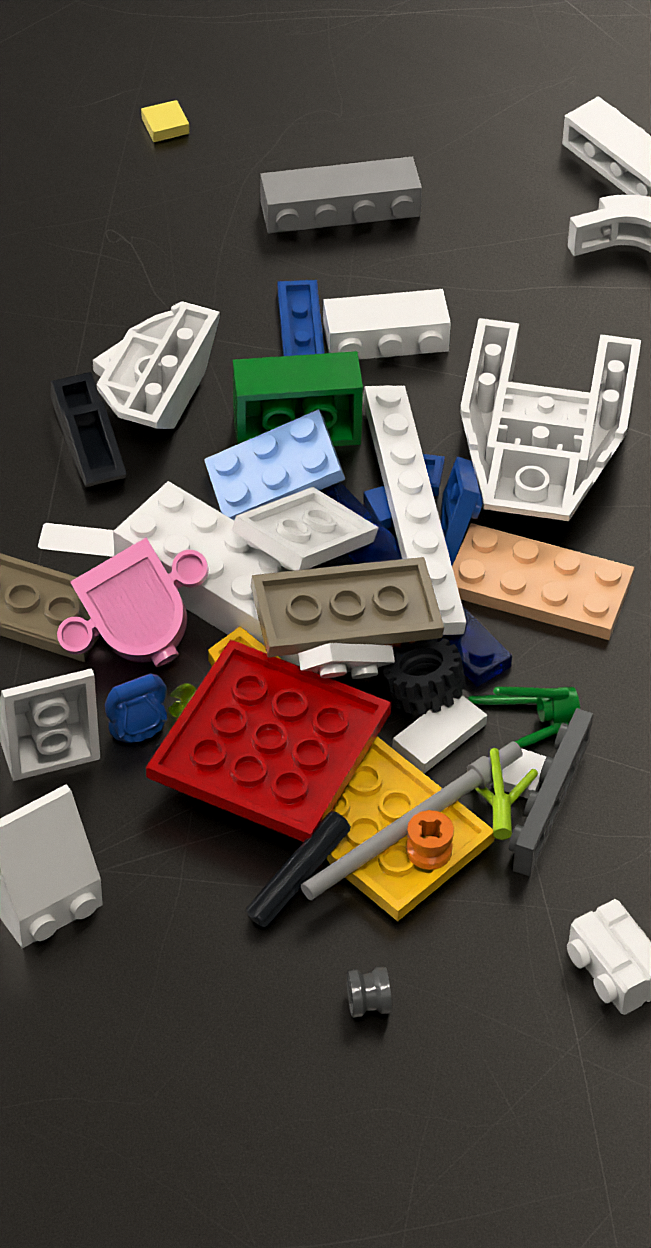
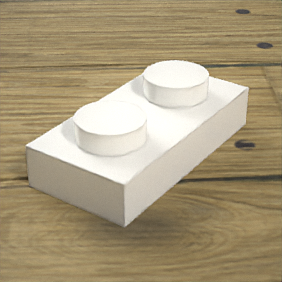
M328 643L298 653L301 671H319L321 678L338 677L347 674V672H351L353 679L373 677L378 675L377 668L395 663L392 645Z

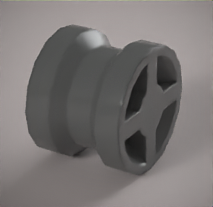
M386 966L375 967L369 973H361L357 969L347 970V992L352 1018L363 1017L368 1011H377L381 1015L391 1014V989Z

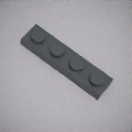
M576 708L570 723H562L558 730L554 748L558 750L554 758L547 756L544 761L539 782L543 783L540 790H532L530 792L524 810V816H527L524 826L517 824L511 835L508 850L515 852L514 872L531 876L590 742L593 713Z

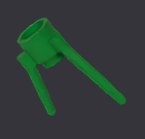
M497 686L493 689L495 695L469 696L467 698L474 705L537 704L540 720L542 722L548 721L550 726L514 741L520 748L557 735L561 724L570 723L576 708L580 709L579 697L574 687L533 688Z

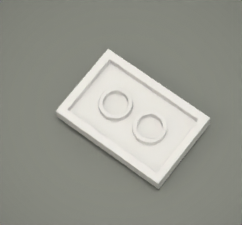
M311 487L236 515L231 531L244 538L251 547L263 550L279 560L284 568L296 571L309 569L374 542L379 527L318 489Z

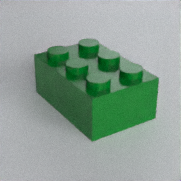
M357 351L233 360V409L237 445L318 409L325 420L334 446L361 445L363 384Z

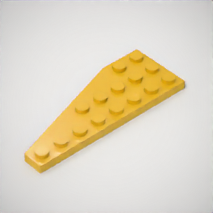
M239 626L208 649V661L213 666L230 639L264 653L267 652L261 642ZM378 736L332 811L342 815L348 821L351 828L327 856L330 865L443 789ZM459 801L441 811L452 821L454 827L452 856L447 864L432 870L421 869L414 865L408 859L406 853L408 839L406 835L345 878L398 922L494 842L493 829Z

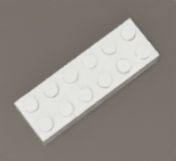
M168 481L113 531L114 556L147 537L169 574L172 572L173 560L180 552L184 550L200 552L207 561L209 573L207 579L201 585L193 588L183 586L178 589L186 609L226 634H230L241 626L265 646L250 586L252 575L291 570L284 568L279 560L263 550L251 547L244 538L231 531L234 524L233 519ZM298 654L278 656L282 660L300 666Z

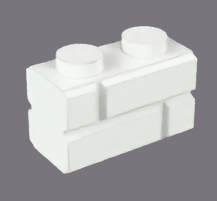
M614 899L598 907L595 912L590 911L575 919L570 927L567 951L572 962L578 968L586 967L592 975L594 987L599 997L605 1003L613 1002L620 1013L624 1015L639 1008L645 1001L650 1002L651 941L622 904Z

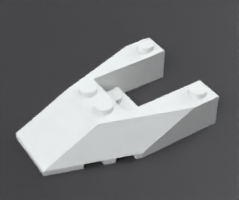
M479 318L460 412L482 497L483 509L569 521L627 433L641 340L600 334L591 392L588 393L512 382L517 356L519 323Z

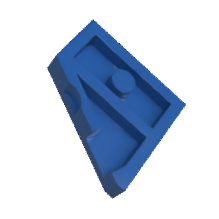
M461 457L456 458L444 489L440 519L452 566L471 518L476 519L483 504L473 463L471 460Z

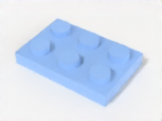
M319 409L204 459L221 513L235 520L236 515L308 488L314 487L322 490L345 480L325 420Z

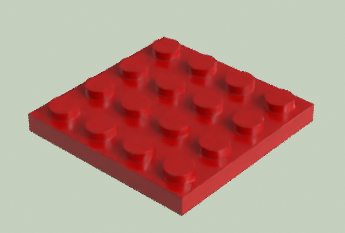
M230 639L146 766V777L304 842L307 838L312 837L320 822L334 808L391 714V702L331 678H321L320 674L313 671H301L300 666L277 657H268L267 653Z

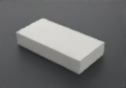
M463 695L460 699L453 698L454 704L450 707L442 705L441 711L434 713L432 709L428 710L426 714H423L393 738L392 748L425 774L487 724V714Z

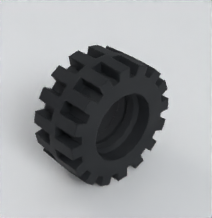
M444 638L440 642H438V639L420 640L413 643L402 642L400 643V649L393 648L395 663L382 666L390 702H393L394 707L397 709L403 707L406 713L412 714L414 710H418V714H426L429 709H432L434 713L441 711L442 705L450 707L454 704L453 698L460 699L463 695L462 689L466 687L460 652L455 644L450 646V641Z

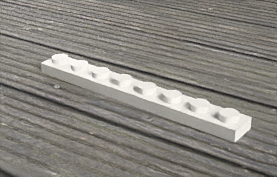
M365 386L363 403L402 559L425 558L444 624L443 635L464 634L466 618L405 386Z

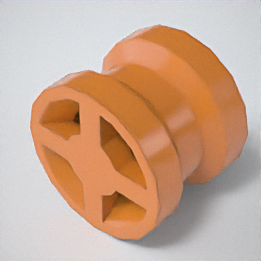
M433 810L421 811L408 822L406 853L408 859L421 869L432 870L441 868L448 863L452 856L454 827L452 821L445 814Z

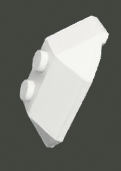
M181 301L172 306L171 311L155 315L128 330L97 383L98 392L118 418L157 429L175 428L206 372L220 318L219 311Z

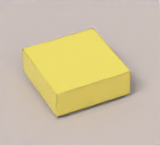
M177 100L141 108L142 120L153 142L189 134V122Z

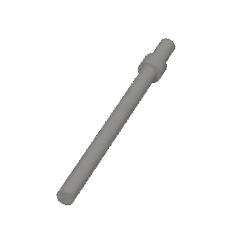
M512 741L499 750L501 769L503 770L523 756V752L516 742ZM481 756L467 766L465 774L301 884L304 895L309 900H313L407 835L408 822L417 813L427 810L441 812L475 788L483 789L491 784L493 776L490 757Z

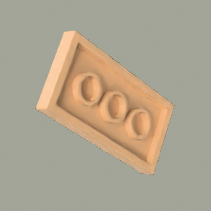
M473 523L469 526L452 566L461 600L610 640L634 575L633 566Z

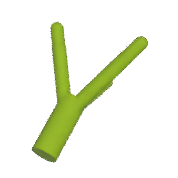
M492 748L490 750L495 795L487 787L483 789L477 787L475 790L493 807L494 837L505 840L512 835L511 805L538 776V771L531 769L510 793L506 794L504 792L499 750Z

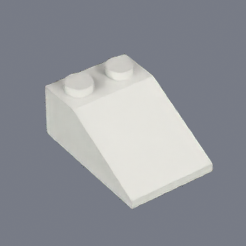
M92 668L1 691L0 743L13 781L100 759L95 678Z
M67 784L0 818V919L21 948L35 941H43L49 938L57 929L76 919H84L90 916L98 907L103 905L101 878L72 791Z

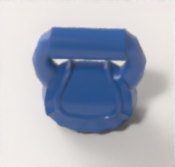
M147 674L115 686L109 692L104 706L106 716L109 719L108 729L110 735L117 741L124 743L139 742L153 737L158 731L162 730L164 723L167 721V712L164 706L167 687L158 675Z

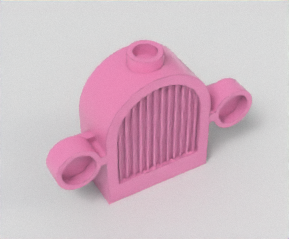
M146 537L70 581L91 619L88 621L80 617L65 619L57 631L60 645L68 653L82 654L92 647L94 638L101 635L108 646L117 655L126 660L140 663L153 661L156 667L169 663L179 655L176 647L181 642L187 625L186 607L178 589L183 586L189 588L197 587L207 579L209 567L205 557L198 551L184 550L174 558L172 572L168 574Z

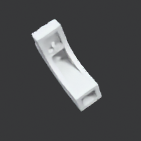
M641 195L606 196L599 198V208L597 211L570 217L568 248L573 256L616 245L636 246L651 253V197Z

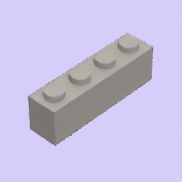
M413 156L260 173V202L268 234L419 217L421 215L422 186Z

